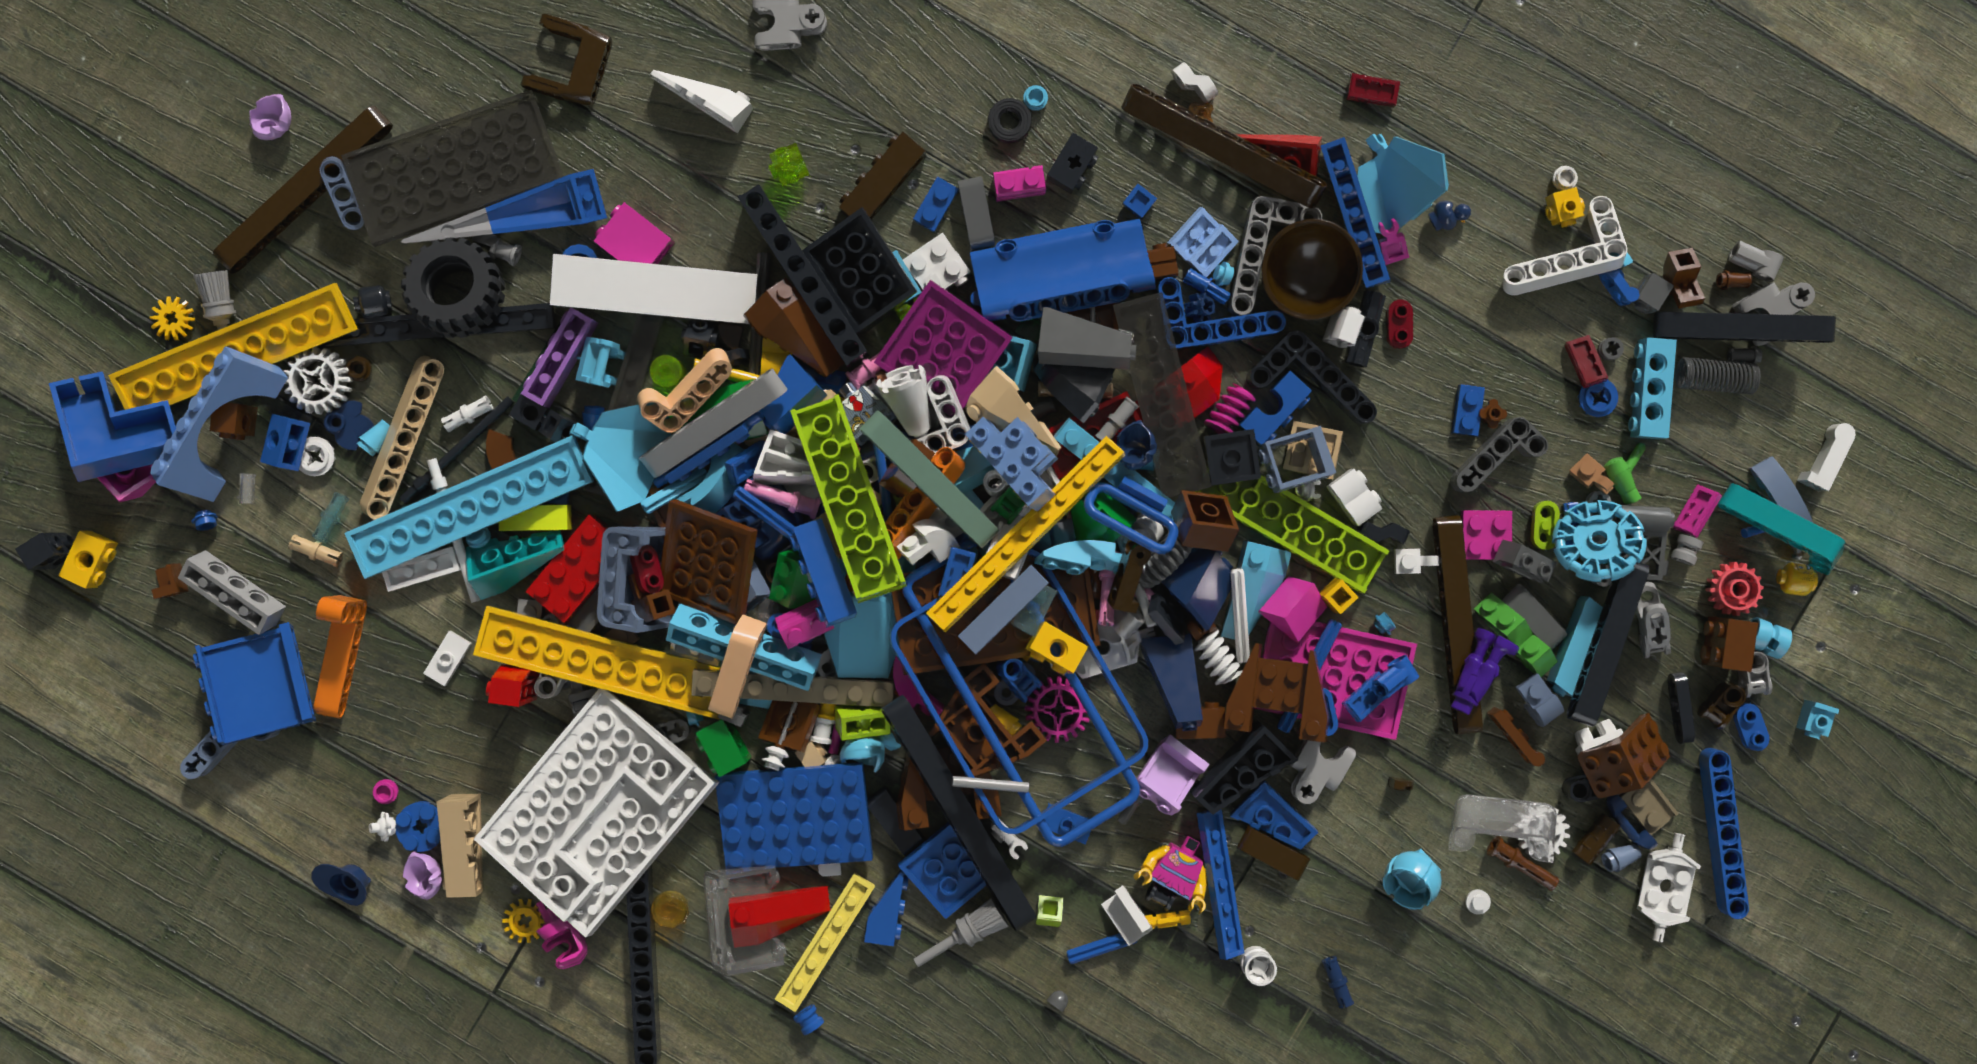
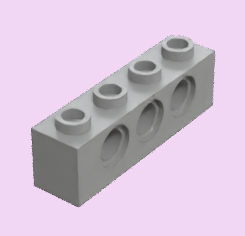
M206 550L188 558L178 576V579L258 635L276 626L286 608L285 605Z

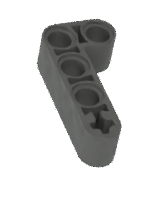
M1525 418L1508 419L1453 473L1450 479L1451 487L1457 492L1473 491L1515 448L1525 457H1538L1546 453L1548 442ZM1513 423H1517L1520 426V433L1518 435L1512 432ZM1497 440L1503 444V450L1500 453L1494 447ZM1531 440L1537 443L1536 452H1532L1529 448ZM1480 457L1486 462L1484 470H1480L1477 466V461ZM1469 476L1465 481L1467 485L1462 486L1463 479L1461 477Z

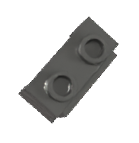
M1502 540L1493 560L1494 563L1527 580L1540 583L1543 580L1549 582L1557 562L1522 544Z

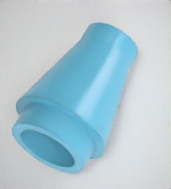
M382 419L378 424L361 435L357 444L373 457L376 452H380L390 425Z

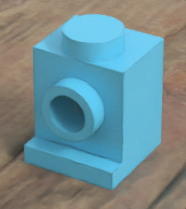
M1804 700L1796 728L1805 730L1804 735L1819 740L1821 735L1829 737L1835 714H1838L1839 709L1818 702Z

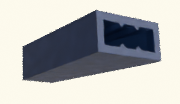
M1185 634L1184 642L1177 645L1167 636L1142 638L1141 652L1175 728H1182L1183 731L1196 730L1197 727L1201 726L1203 717L1191 634Z

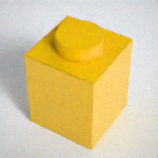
M1334 578L1319 592L1325 604L1333 613L1342 614L1359 598L1342 579Z

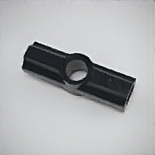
M1364 291L1359 310L1361 315L1365 316L1363 323L1370 326L1371 332L1369 335H1364L1360 330L1355 346H1349L1345 363L1357 367H1367L1375 336L1379 332V321L1386 296L1382 293Z

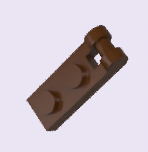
M1493 707L1487 712V715L1525 762L1534 766L1544 764V754L1532 749L1527 742L1529 737L1522 729H1516L1512 724L1514 719L1507 710Z

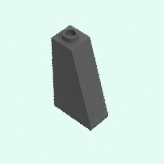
M1043 307L1038 347L1039 364L1130 370L1131 360H1136L1137 345H1132V335L1048 307Z

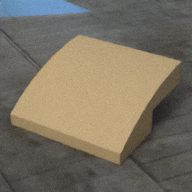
M1293 421L1291 434L1315 428L1318 425ZM1321 427L1336 470L1344 432ZM1307 439L1288 445L1283 469L1306 475L1318 473ZM1332 475V476L1329 477V478H1325V479L1333 480V479H1334V475Z

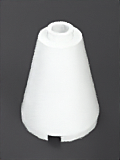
M908 365L888 372L886 374L887 379L883 382L879 379L876 386L907 434L919 438L925 436L931 428L926 372L921 365H918L919 369H914L913 365Z

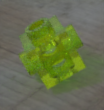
M796 143L780 147L769 154L772 164H769L768 167L774 179L779 177L782 186L795 183L799 179L810 175Z

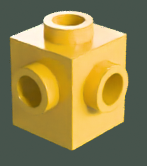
M1577 187L1555 192L1545 197L1547 204L1545 209L1546 216L1549 221L1551 220L1552 226L1561 224L1562 228L1577 224L1576 220L1584 216L1585 205L1583 199L1579 197Z

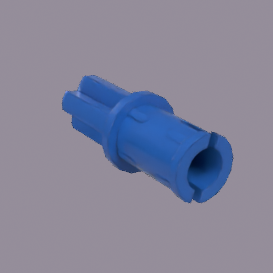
M1190 268L1183 280L1184 283L1194 287L1201 293L1206 292L1208 296L1221 304H1226L1231 296L1228 291L1214 284L1212 278L1208 279Z

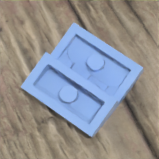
M1199 207L1167 244L1170 247L1174 246L1175 252L1199 274L1207 277L1239 241L1222 224H1218L1203 207Z

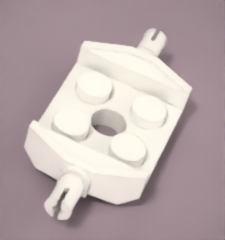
M1108 622L1107 626H1101L1097 623L1100 641H1107L1110 646L1106 654H1100L1110 671L1137 663L1139 642H1141L1142 638L1156 636L1155 632H1151L1154 631V628L1149 627L1140 631L1136 630L1128 639H1124L1115 632L1112 626H1108ZM1087 648L1075 670L1082 679L1102 673Z
M1674 832L1672 847L1648 853L1637 909L1653 920L1652 923L1656 925L1652 938L1654 941L1663 942L1667 925L1671 926L1690 920V917L1686 916L1695 870L1700 869L1701 866L1683 853L1684 834ZM1668 879L1671 886L1668 891L1662 892L1660 884L1663 880Z

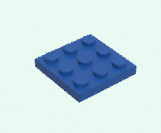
M948 822L898 863L899 868L945 919L986 886Z

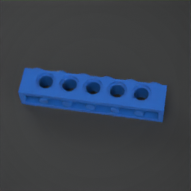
M1345 137L1321 145L1347 231L1355 240L1361 252L1363 261L1362 277L1366 289L1391 282Z

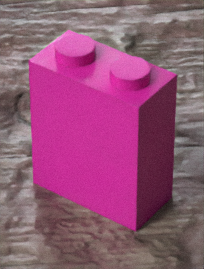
M625 202L613 209L610 214L612 218L606 225L603 224L595 233L596 238L594 240L595 243L619 261L659 264L675 244L670 237Z

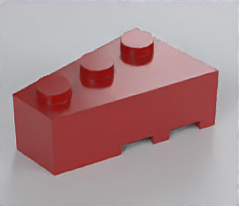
M502 663L491 677V681L487 683L486 696H489L488 703L520 707L537 700L538 695L535 693L534 685L540 673Z

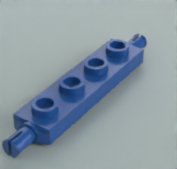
M757 411L653 480L655 486L661 488V486L668 482L670 484L676 480L682 482L692 474L691 470L698 467L700 470L711 462L710 458L717 454L720 457L730 450L729 445L735 441L738 444L742 443L750 436L748 433L750 429L761 420H764L763 414Z

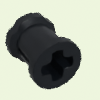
M1153 881L1147 890L1145 900H1152L1163 906V910L1168 911L1177 893Z

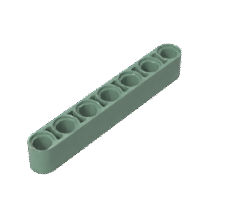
M877 410L861 426L859 430L978 547L983 549L999 532V529L880 411Z

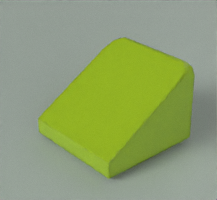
M1039 895L1036 924L1060 927L1063 898Z

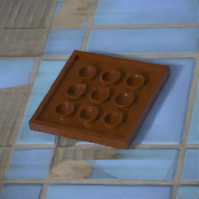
M677 499L669 501L661 562L664 585L660 592L669 589L673 600L736 625L741 616L746 615L757 529Z

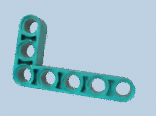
M1731 483L1717 504L1718 507L1727 513L1809 554L1808 565L1822 574L1829 575L1843 554L1846 542L1840 536L1737 484Z

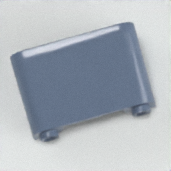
M610 527L603 533L597 618L603 626L635 633L669 627L674 614L649 622H644V619L636 614L635 606L630 602L634 600L627 578L628 575L634 574L630 556L638 555L639 550L644 545H650L656 550L661 567L666 527ZM644 553L643 557L648 561V554Z

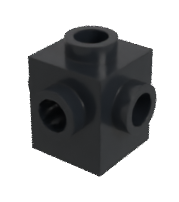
M690 319L688 327H684L681 334V342H684L683 356L702 359L712 350V347H717L719 334L715 333V322Z

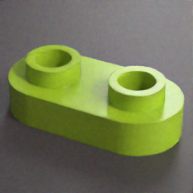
M1540 501L1532 510L1531 542L1536 548L1541 550H1549L1555 546L1552 543V534L1555 524L1560 517V511L1558 506L1552 501ZM1543 509H1546L1548 512L1545 518L1541 515ZM1542 533L1546 535V540L1544 542L1540 540V535Z

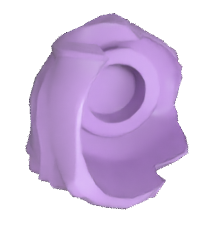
M281 94L265 96L256 101V108L249 111L250 126L254 136L258 139L274 140L289 130L291 110Z
M416 852L410 854L403 869V878L407 880L405 888L418 898L430 899L437 894L442 885L443 876L440 864L429 855Z

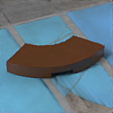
M489 429L486 439V452L491 468L495 469L516 460L517 458L513 450L514 438Z

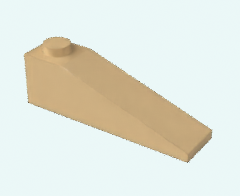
M998 366L993 368L970 395L964 412L976 423L982 417L986 418L1000 432L1018 417L1022 422L1024 421L1036 433V438L1043 445L1045 444L1057 457L1061 446L1043 422L1037 421L1031 412L1034 409L1029 402L1025 404L1017 393L1020 390L1019 387Z

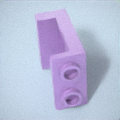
M1168 735L1160 741L1136 778L1140 786V796L1155 803L1157 809L1162 813L1172 816L1180 811L1182 808L1180 804L1197 777L1205 772L1209 764L1172 735Z

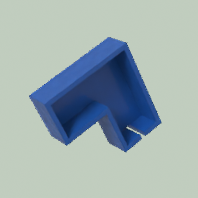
M103 371L79 376L85 392L83 395H80L74 378L49 383L71 468L78 482L153 464L162 454L165 442L172 437L176 430V424L168 400L116 412Z

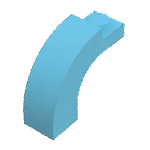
M732 443L729 445L730 450L720 457L717 454L711 457L710 468L704 480L696 488L676 499L715 514L730 500L733 492L739 486V484L734 486L729 483L724 462L744 449L736 443Z

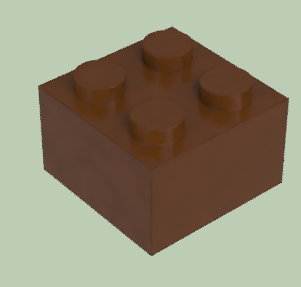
M1181 490L1171 511L1173 520L1178 527L1181 545L1190 548L1195 547L1228 552L1239 528L1227 496Z
M1708 616V620L1703 628L1705 642L1700 651L1701 664L1752 672L1758 623Z

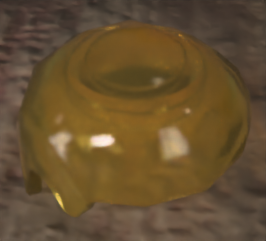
M675 890L660 893L653 899L651 905L653 919L660 926L671 929L679 924H685L689 915L688 900L682 893Z

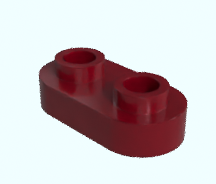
M1403 299L1393 301L1386 310L1387 341L1395 349H1403L1413 341V308L1408 301ZM1398 307L1404 309L1403 316L1397 313ZM1398 332L1404 333V340L1398 338Z
M644 545L639 550L638 555L630 556L638 589L646 595H651L662 589L664 579L656 550L650 545ZM644 553L648 554V561L644 559ZM650 577L654 578V585L650 583Z

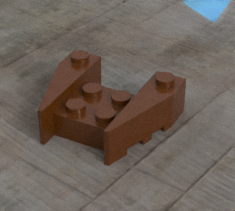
M1256 643L1227 702L1224 729L1252 732L1254 710L1256 707L1302 714L1299 739L1327 742L1329 712L1316 651L1310 650L1308 664L1261 658L1262 644Z
M985 663L981 664L964 678L1012 764L1024 760L1047 741L1032 721L1015 735L1011 736L982 700V697L994 689L1000 682ZM957 689L940 718L976 778L1000 769L1003 766ZM936 723L928 734L930 738L940 732Z
M950 747L937 748L952 775L963 777L965 773ZM907 753L905 755V765L900 781L901 786L896 802L899 829L904 831L929 827L926 801L935 800ZM989 772L976 778L992 779V776ZM960 787L964 795H968L969 803L979 819L990 818L973 788ZM982 789L997 817L1002 816L998 790Z

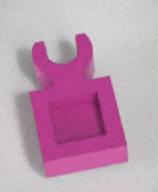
M1394 218L1391 219L1392 227L1388 230H1385L1382 222L1378 223V229L1385 237L1379 239L1378 242L1386 265L1409 258L1405 236L1402 232L1397 233L1399 225Z

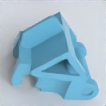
M586 337L582 355L576 358L580 360L575 380L607 388L610 385L618 386L620 379L606 374L605 370L608 358L625 360L626 353L620 350V344L605 339Z

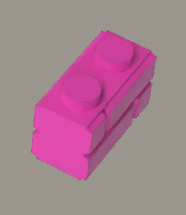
M1042 165L1034 166L1031 169L1027 167L993 172L996 202L1045 195L1046 185Z
M816 599L775 618L778 630L788 650L797 646L798 643H804L834 629V625L826 628L824 621H819L815 610L816 607H819Z

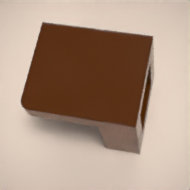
M181 563L168 564L155 571L159 588L151 590L154 599L168 598L189 592L187 584L178 579L182 570Z

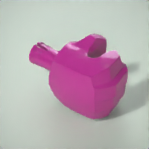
M541 901L538 902L536 906L545 924L536 932L545 940L542 944L543 950L548 953L556 946L567 943L569 949L555 959L556 967L564 970L581 964L588 952L585 937L568 921L563 922L549 908L546 910Z

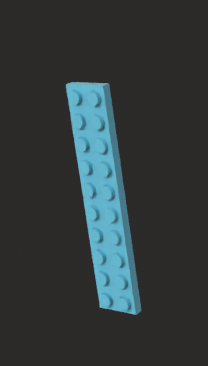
M572 435L344 534L364 579H367L590 484L594 480L587 464L583 460V454L575 436Z

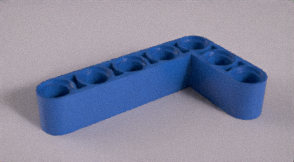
M1167 277L1156 288L1163 341L1170 350L1176 351L1272 336L1283 330L1286 325L1285 316L1279 311H1268L1186 324L1179 282L1173 277ZM1164 284L1172 285L1174 294L1171 296L1165 295L1162 291V286ZM1168 308H1173L1177 311L1178 318L1176 320L1167 318L1166 310ZM1269 317L1277 319V329H1271L1268 326L1267 320ZM1244 321L1253 323V333L1245 332L1243 329ZM1220 325L1229 327L1230 335L1228 337H1223L1219 334L1218 329ZM1200 328L1205 331V340L1199 341L1195 338V329ZM1173 332L1179 333L1182 337L1181 344H1173L1170 341V334Z

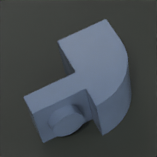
M1534 673L1515 687L1526 702L1523 706L1538 726L1544 727L1564 713L1560 700L1555 694H1552L1539 674Z

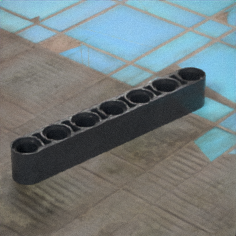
M1654 313L1653 338L1835 342L1836 316Z
M1641 562L1636 563L1634 570L1630 574L1611 581L1567 710L1568 719L1590 727H1594L1598 722L1649 574L1648 565Z

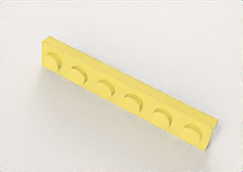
M854 872L776 995L775 1000L792 1011H797L875 888L873 883Z

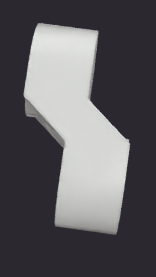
M1185 62L1171 71L1173 78L1182 90H1194L1204 103L1209 102L1218 95V90L1210 77L1195 75Z

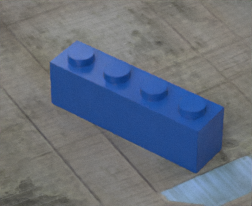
M822 518L794 527L792 529V536L789 537L793 551L798 550L801 560H798V565L802 575L807 574L810 583L806 585L811 599L816 598L819 606L815 608L819 621H824L827 628L855 618L857 611Z

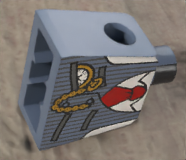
M849 382L840 388L839 392L845 398L842 405L855 441L862 446L869 441L859 429L877 410L890 422L897 418L893 411L865 385L856 390L854 385Z

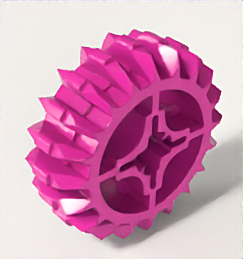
M1061 676L1056 677V683L1052 682L1051 677H1047L1049 684L1047 686H1044L1041 681V690L1035 689L1032 692L1036 695L1035 698L1027 697L1028 701L1033 704L1025 706L1026 711H1032V714L1026 716V720L1034 719V725L1040 727L1038 730L1042 734L1044 731L1046 732L1045 738L1047 741L1050 740L1051 735H1054L1055 743H1059V735H1063L1065 742L1069 741L1067 733L1070 732L1076 738L1078 734L1074 729L1078 727L1081 731H1084L1085 727L1080 724L1081 720L1084 722H1089L1090 720L1087 716H1083V713L1087 712L1073 688L1069 686L1068 679L1066 678L1065 683L1062 684ZM1055 690L1052 702L1038 705L1041 698L1047 692ZM1062 690L1070 692L1076 698L1078 706L1065 704L1063 702ZM1059 697L1061 707L1064 706L1065 709L1064 711H1060L1057 721V716L1055 715V712H1051L1050 709L1056 707V703H1058ZM1038 712L1050 714L1053 717L1054 728L1046 726L1039 719ZM1077 714L1070 725L1061 728L1062 719L1066 715Z

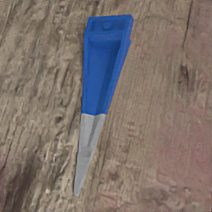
M594 169L566 175L494 205L405 238L401 242L406 244L438 239L443 240L448 237L462 238L583 225L607 219Z

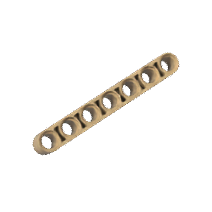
M421 356L414 364L360 500L361 511L373 520L388 515L443 377V364L430 356ZM429 363H433L432 372L426 374L425 367ZM420 386H424L423 395L417 397L416 390ZM414 409L415 416L411 420H407V413ZM405 432L406 439L398 443L399 434ZM396 455V463L392 466H389V459L392 456ZM387 478V486L379 489V483ZM374 502H379L377 510L370 512V506Z

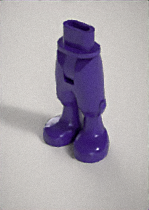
M1477 628L1474 633L1477 645L1474 653H1471L1464 660L1465 665L1457 683L1456 691L1453 693L1455 699L1451 705L1452 708L1467 715L1470 714L1474 706L1477 707L1479 705L1478 703L1488 691L1493 680L1499 675V661L1505 655H1516L1519 651V647L1513 642L1501 636L1496 637L1492 632ZM1490 646H1493V649L1490 653L1488 660L1486 659V661L1483 663L1484 656Z

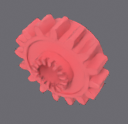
M1729 562V565H1719L1721 571H1711L1715 577L1714 579H1707V582L1711 583V587L1706 588L1705 591L1712 593L1708 601H1716L1714 609H1722L1723 614L1730 615L1731 613L1732 615L1740 616L1741 612L1750 613V607L1757 608L1756 602L1758 599L1763 598L1760 593L1764 586H1761L1759 582L1762 579L1761 576L1754 574L1755 568L1747 569L1746 563ZM1734 584L1737 585L1736 588H1738L1736 589L1737 592H1735V594L1733 593Z

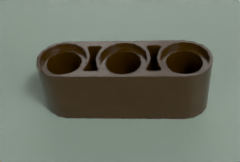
M1250 825L1247 826L1237 845V848L1298 881L1311 860L1306 855Z

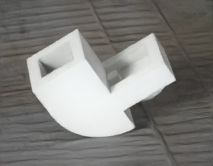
M923 519L912 524L916 532L897 546L900 554L912 565L928 552L941 563L948 558L951 546L960 548L954 536L933 519Z

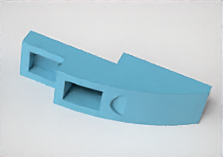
M1096 540L1073 541L1044 550L1035 558L1034 564L1043 565V568L1049 570H1066L1068 574L1072 575L1081 574L1089 567L1097 571H1113L1116 575L1122 554L1115 553L1116 543Z

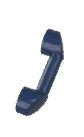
M1618 794L1607 797L1606 803L1610 815L1621 826L1631 841L1643 848L1653 850L1658 843L1646 830L1638 834L1621 813L1627 808L1623 799Z

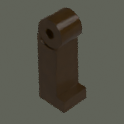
M1132 540L1128 541L1125 545L1107 601L1112 609L1136 614L1139 604L1135 600L1134 595L1144 564L1151 558V552Z

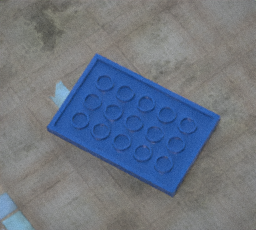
M863 762L779 768V771L766 769L729 772L721 777L716 773L715 779L719 781V784L716 786L726 871L873 860Z

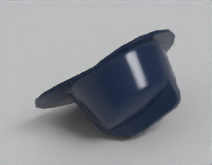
M320 864L311 873L314 885L328 895L354 906L361 905L366 900V888L369 886L371 879L357 865L348 864L339 868L330 864Z

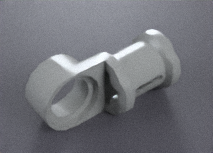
M494 234L472 236L471 240L490 246L489 256L491 259L499 258L508 261L511 266H516L522 252L521 245L516 244L513 246L504 243L501 238Z

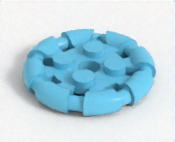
M1597 500L1595 503H1588L1587 501L1579 503L1568 509L1564 513L1565 516L1562 519H1558L1555 524L1552 543L1556 547L1554 549L1556 558L1567 571L1572 570L1576 573V577L1587 581L1601 582L1602 579L1614 581L1625 577L1634 570L1636 563L1642 561L1646 552L1647 539L1643 537L1645 530L1640 520L1631 511L1627 512L1622 509V505L1611 501ZM1598 512V515L1590 516V513ZM1618 517L1621 521L1617 524L1612 521V518ZM1578 522L1580 525L1576 528L1571 523ZM1626 534L1632 535L1633 538L1626 539ZM1596 535H1602L1607 541L1603 544H1597L1592 538ZM1573 540V545H1566L1565 542ZM1622 552L1629 555L1627 559L1621 557ZM1579 556L1584 562L1582 565L1576 561ZM1608 563L1609 569L1600 570L1599 564Z

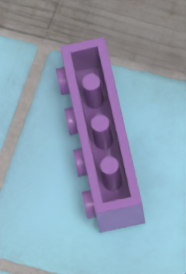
M572 307L562 316L560 327L550 337L545 353L538 358L535 364L536 368L532 375L524 382V389L521 392L522 395L547 408L551 407L577 362V356L581 355L586 337H591L598 325V322Z

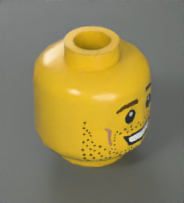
M1790 562L1783 569H1779L1776 582L1780 584L1781 590L1786 594L1806 596L1816 589L1818 574L1814 572L1810 565Z

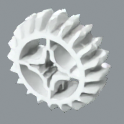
M314 347L312 352L310 350L303 351V356L301 354L294 355L297 362L289 361L288 364L292 367L291 370L283 371L286 375H289V379L285 382L289 387L284 392L292 394L289 399L290 402H297L296 407L301 410L305 408L306 413L312 414L315 411L316 414L321 415L324 410L327 413H331L333 406L335 408L341 407L339 399L343 401L348 400L344 392L352 391V388L347 387V383H351L354 380L346 377L349 369L347 367L343 368L346 361L339 359L338 353H330V350L326 348L321 351L320 348ZM324 361L322 366H318L314 371L306 369L315 362ZM332 373H334L335 378L334 385L331 382ZM312 376L320 377V383L324 386L316 385L317 382H315V378ZM302 377L305 381V386L303 389L301 384ZM321 391L330 393L327 397L321 400H312L315 395L318 396V394Z

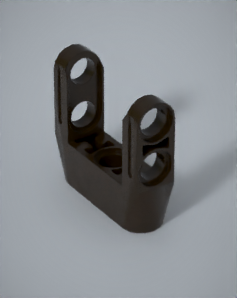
M542 14L539 25L548 29L553 34L581 42L568 85L536 75H523L520 86L569 103L593 106L610 55L612 37L575 22Z

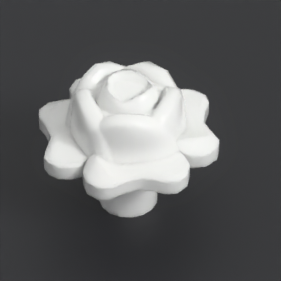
M381 812L377 823L369 824V832L377 833L381 837V841L388 842L389 836L396 832V821L393 817H389L388 813Z

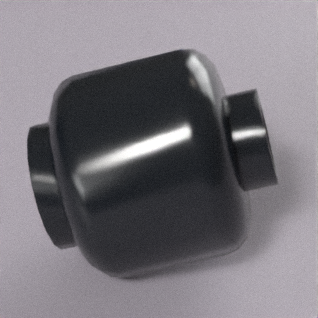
M381 285L361 287L358 290V296L353 297L355 311H361L365 319L384 317L388 315L389 310H392L390 292Z

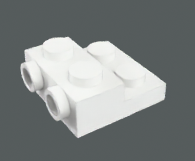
M943 233L903 259V262L922 291L930 280H933L945 290L950 289L954 285L959 288L969 280L967 276L970 275V270Z

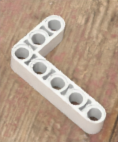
M1597 196L1590 202L1587 217L1595 244L1509 266L1503 276L1504 291L1509 295H1519L1621 268L1626 258L1627 245L1612 201L1608 197ZM1600 209L1605 211V213L1599 214L1596 213L1595 210ZM1610 231L1612 234L1604 235L1602 232ZM1615 252L1618 253L1620 256L1612 257L1609 255V253ZM1585 259H1592V260H1594L1595 262H1594V263H1586L1584 260H1585ZM1566 265L1570 267V269L1562 270L1559 268V266ZM1540 271L1543 272L1545 275L1536 276L1534 273ZM1518 278L1520 281L1513 283L1509 279Z
M944 375L935 376L927 384V393L942 428L916 438L934 453L939 449L931 447V437H938L942 441L941 448L949 447L954 449L965 444L969 438L965 435V438L962 440L956 439L952 433L953 429L960 427L965 433L971 429L949 378ZM935 381H942L945 384L946 389L944 393L939 394L934 391L933 384ZM945 404L954 406L956 412L953 417H948L943 413V406ZM874 455L863 461V464L870 466L874 472L872 477H868L870 483L878 480Z

